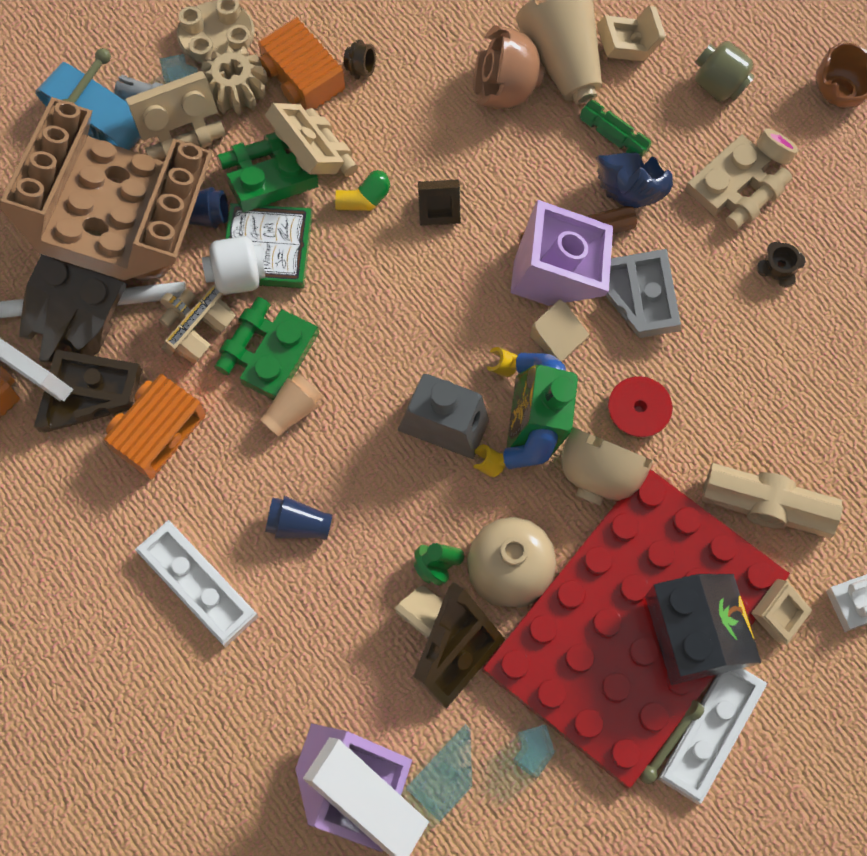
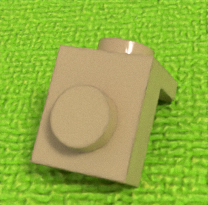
M647 6L637 19L604 15L597 24L606 57L645 61L664 41L666 36L657 8L653 6Z

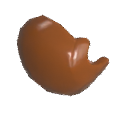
M838 43L830 48L822 59L816 71V84L824 99L830 104L839 108L858 107L867 101L866 49L854 43Z

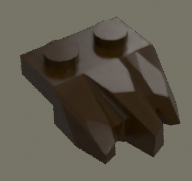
M41 254L26 286L19 337L32 339L38 333L43 334L40 362L52 363L56 349L64 351L67 346L74 353L94 356L99 353L112 326V323L109 321L127 284L114 277Z

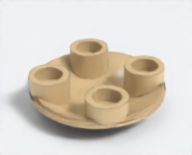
M218 0L202 3L195 7L188 6L183 8L178 15L177 40L179 46L188 57L201 63L212 61V50L219 54H224L227 45H229L233 52H238L242 47H245L247 50L254 39L255 29L253 20L239 6L238 0Z

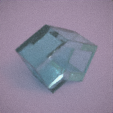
M184 54L160 59L165 84L198 72L197 68L187 65Z
M546 724L518 732L517 734L520 751L512 762L534 779L538 778L555 754Z

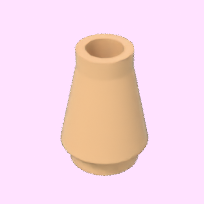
M297 373L292 380L286 379L267 412L260 420L279 437L286 429L317 409L319 406L316 403L323 395L301 374Z

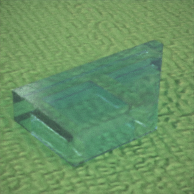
M466 724L406 787V790L439 823L472 788L471 731Z

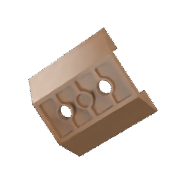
M51 97L0 200V209L39 254L111 277L127 280L175 264L213 151L173 138L163 162L146 154H140L113 145L107 141L89 137L88 132L93 111L77 106L72 102ZM108 178H116V179H119V180H121V181H123V182H122V183L113 182V181H111V180L108 179ZM86 230H95L102 235L94 236L87 233Z

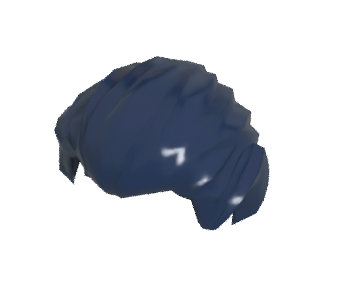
M638 153L598 155L596 157L599 166L597 172L599 174L598 179L601 181L600 187L606 190L608 198H612L623 206L639 208L652 205L662 200L673 186L671 171L668 169L664 171L659 165L658 160L653 156L645 164Z

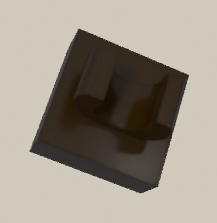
M459 179L418 182L420 226L461 223Z

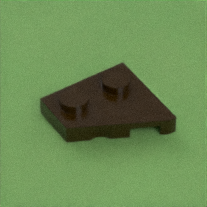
M56 349L50 372L71 387L73 391L65 401H59L44 391L34 427L39 432L46 433L129 410L134 403L142 368L137 363Z
M454 582L447 590L413 676L430 696L446 709L505 640L467 591Z

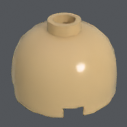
M572 427L570 435L565 440L561 455L562 469L566 478L579 487L576 496L600 506L604 498L619 501L634 494L640 489L654 461Z
M517 517L497 519L483 527L471 543L467 558L469 580L478 595L494 606L527 607L537 601L553 581L556 568L553 544L545 531L530 520Z

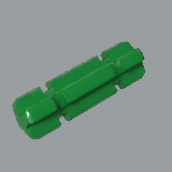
M590 100L587 102L580 114V119L590 127L597 126L596 131L621 149L625 146L627 148L626 153H638L641 159L645 156L651 146L649 138L640 132L637 134L633 133L635 129L611 111L605 113L603 111L605 107L597 101Z

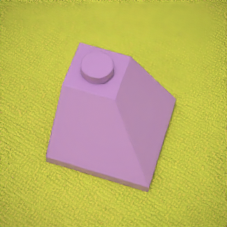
M537 200L514 259L510 293L548 306L554 305L560 299L567 303L605 296L609 292L613 226Z
M311 723L295 769L308 825L383 852L382 848L305 782L303 777L329 737L343 742L399 795L402 794L412 759L348 731Z

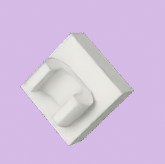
M867 574L832 586L826 591L844 632L867 625Z

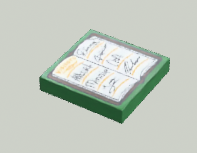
M230 203L226 239L247 236L252 240L253 245L260 244L266 278L260 279L259 286L304 289L313 216L312 209L264 205L243 213L239 204Z

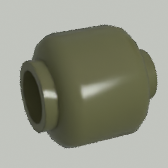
M730 41L721 43L717 48L710 43L694 62L700 67L695 75L696 83L718 101H725L728 98L735 101L755 77L751 73L754 66L752 59Z

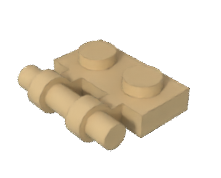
M203 71L126 98L142 141L154 136L158 137L160 143L145 148L147 155L154 159L162 160L166 158L173 140L169 131L191 123L193 131L174 137V139L206 148L213 145V140L226 136L221 121L205 125L203 118L218 113Z
M272 103L265 116L275 128L278 138L285 142L297 157V162L303 170L309 174H337L340 169L346 177L353 175L357 171L358 166L351 158L352 151L344 142H339L333 135V127L325 117L319 116L313 108L305 111L301 104Z
M741 134L687 183L685 191L713 216L724 207L729 209L732 213L726 218V223L731 229L737 230L744 223H751L759 216L760 208L769 200L775 201L784 193V186L792 180V175L786 168H780L774 175H767L764 171L769 167L772 159ZM748 185H751L756 190L750 197H743L739 194Z

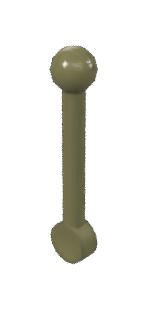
M101 48L96 51V60L68 99H63L62 101H69L75 104L102 64H107L110 61L111 54L107 49Z
M697 700L692 701L683 719L652 762L647 765L639 776L643 783L651 784L656 781L657 770L691 722L698 720L703 715L704 706Z

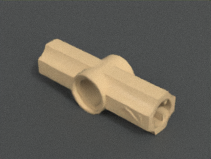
M712 463L709 468L701 499L702 502L747 514V518L751 522L763 527L779 529L788 526L830 539L835 535L843 511L841 499L795 487L796 483L792 479L781 474L764 472L754 475Z

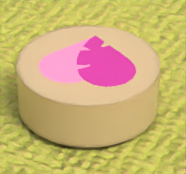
M768 128L762 132L756 141L757 147L766 156L784 165L790 164L799 151L796 145L784 135Z

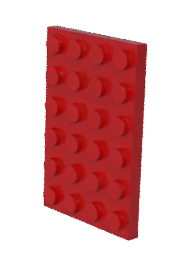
M650 469L640 489L630 497L616 502L484 666L482 672L628 790L683 719L692 701L697 700L715 676L712 675L675 685L670 684L645 598L653 584L696 574H734L751 627L756 621V618L751 614L776 579L786 581L790 573Z

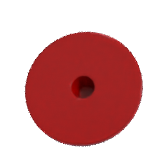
M635 376L621 381L614 387L609 397L608 410L613 423L624 433L635 437H649L659 433L667 426L672 416L673 405L671 397L663 385L648 377Z

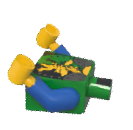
M494 347L490 350V353L499 356L500 360L495 367L487 366L489 371L507 378L514 375L516 371L519 374L515 380L507 447L504 453H499L485 444L475 449V454L485 460L480 464L473 465V467L489 477L498 476L505 466L508 469L544 464L570 435L573 426L578 376L573 372L566 371L565 365L551 354L520 353L517 356L500 347Z

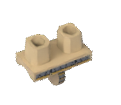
M215 284L192 310L188 306L196 296L189 289H185L178 298L170 293H165L160 299L167 311L159 321L167 328L176 319L182 321L165 340V344L161 348L169 356L176 352L181 357L196 364L211 344L197 334L194 329L201 321H204L220 335L236 316L228 305L220 299L223 293L217 290Z

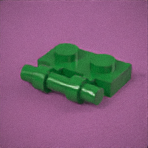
M275 132L264 135V140L246 146L244 143L232 145L230 151L217 155V161L222 171L235 166L238 169L227 173V180L243 213L318 188L317 174H309L299 166L297 157L293 152L286 153L285 150L290 148L278 138ZM268 155L271 157L269 160L254 165L251 162Z
M256 297L252 306L245 308L238 319L240 325L231 340L226 339L219 349L221 356L214 367L225 375L230 374L235 364L244 367L245 370L240 376L241 384L274 400L286 379H293L318 337L319 328L283 309L280 310L274 322H271L264 318L271 304L261 297ZM254 333H257L264 338L256 352L252 353L245 348Z

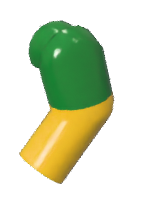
M375 170L369 173L357 190H336L335 209L342 211H371L375 209L390 190V180L387 174L383 171Z

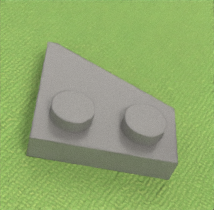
M667 249L611 258L609 292L605 296L639 338L681 331V322Z

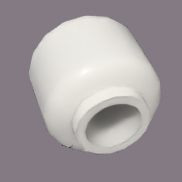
M247 236L213 241L209 248L210 256L202 258L206 283L214 282L217 290L223 293V295L256 290L260 279L266 278L260 244L253 245L252 240Z

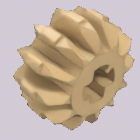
M227 45L224 54H219L212 50V61L202 62L201 70L207 78L218 110L225 114L230 108H234L238 116H240L242 107L247 106L255 110V100L264 99L266 93L265 86L267 85L266 82H268L266 70L263 69L258 55L249 56V52L245 47H242L238 52H233L229 45Z

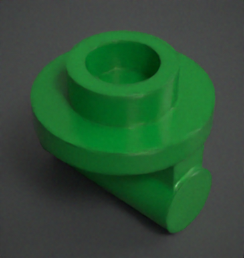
M433 543L429 547L420 545L414 551L416 559L414 561V568L425 582H433L436 585L442 586L449 580L448 569L453 565H460L464 561L465 555L460 548L439 543Z

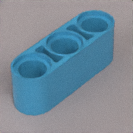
M62 62L35 90L36 95L46 107L51 97L60 100L68 99L85 74L72 65ZM92 79L75 102L77 106L93 111L88 136L130 150L141 137L127 102Z

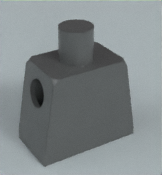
M423 374L410 399L398 431L474 460L476 455L475 449L481 443L489 423V418L483 398L479 393L453 384L450 381L442 380L429 374Z

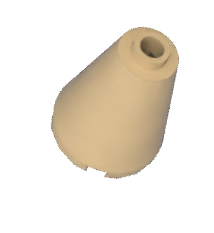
M531 0L526 3L516 16L518 28L535 44L540 62L566 101H574L576 105L595 99L597 97L596 92L602 87L593 0H546L538 5L535 0Z

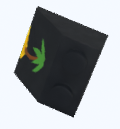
M734 574L691 575L653 584L646 594L645 598L671 685L762 663Z

